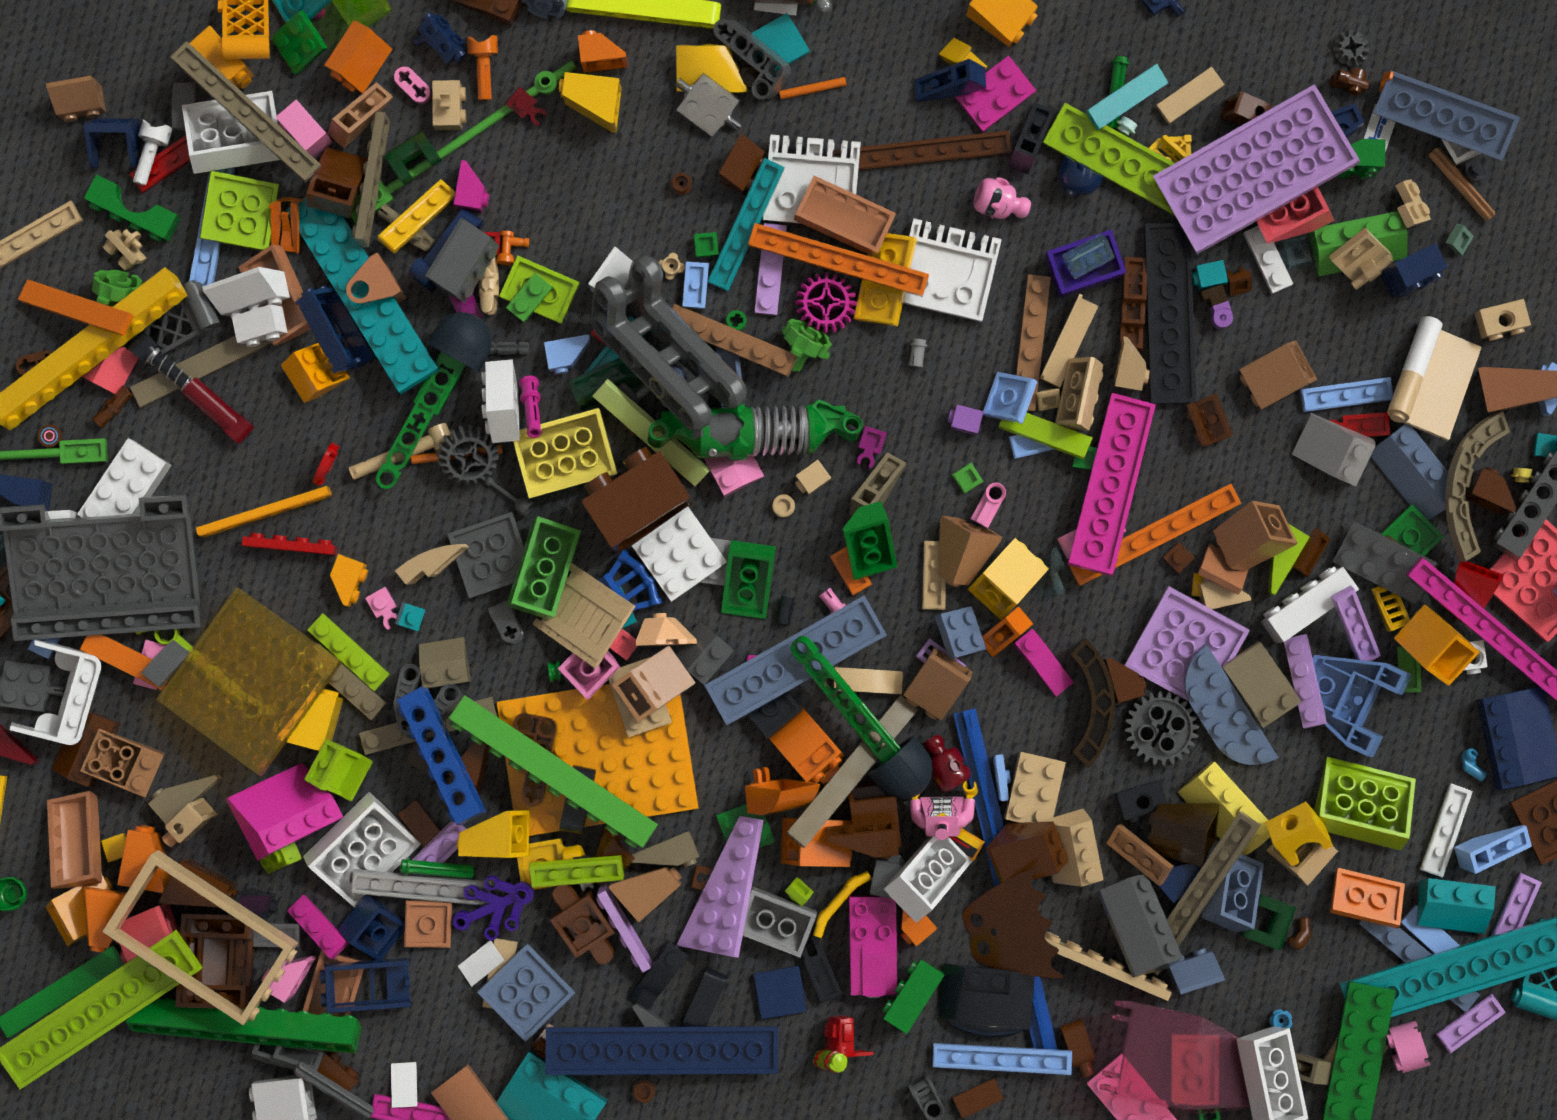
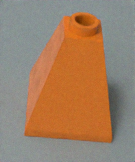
M83 886L82 893L88 945L91 946V951L104 952L105 948H109L113 939L102 931L127 892Z

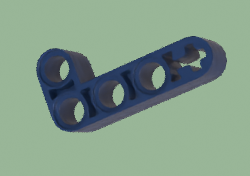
M466 208L458 213L423 260L420 257L416 259L408 271V274L430 292H433L437 286L425 275L460 218L466 220L479 230L483 226L484 221Z

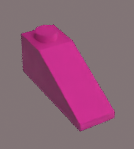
M1033 628L1013 643L1056 697L1074 683Z

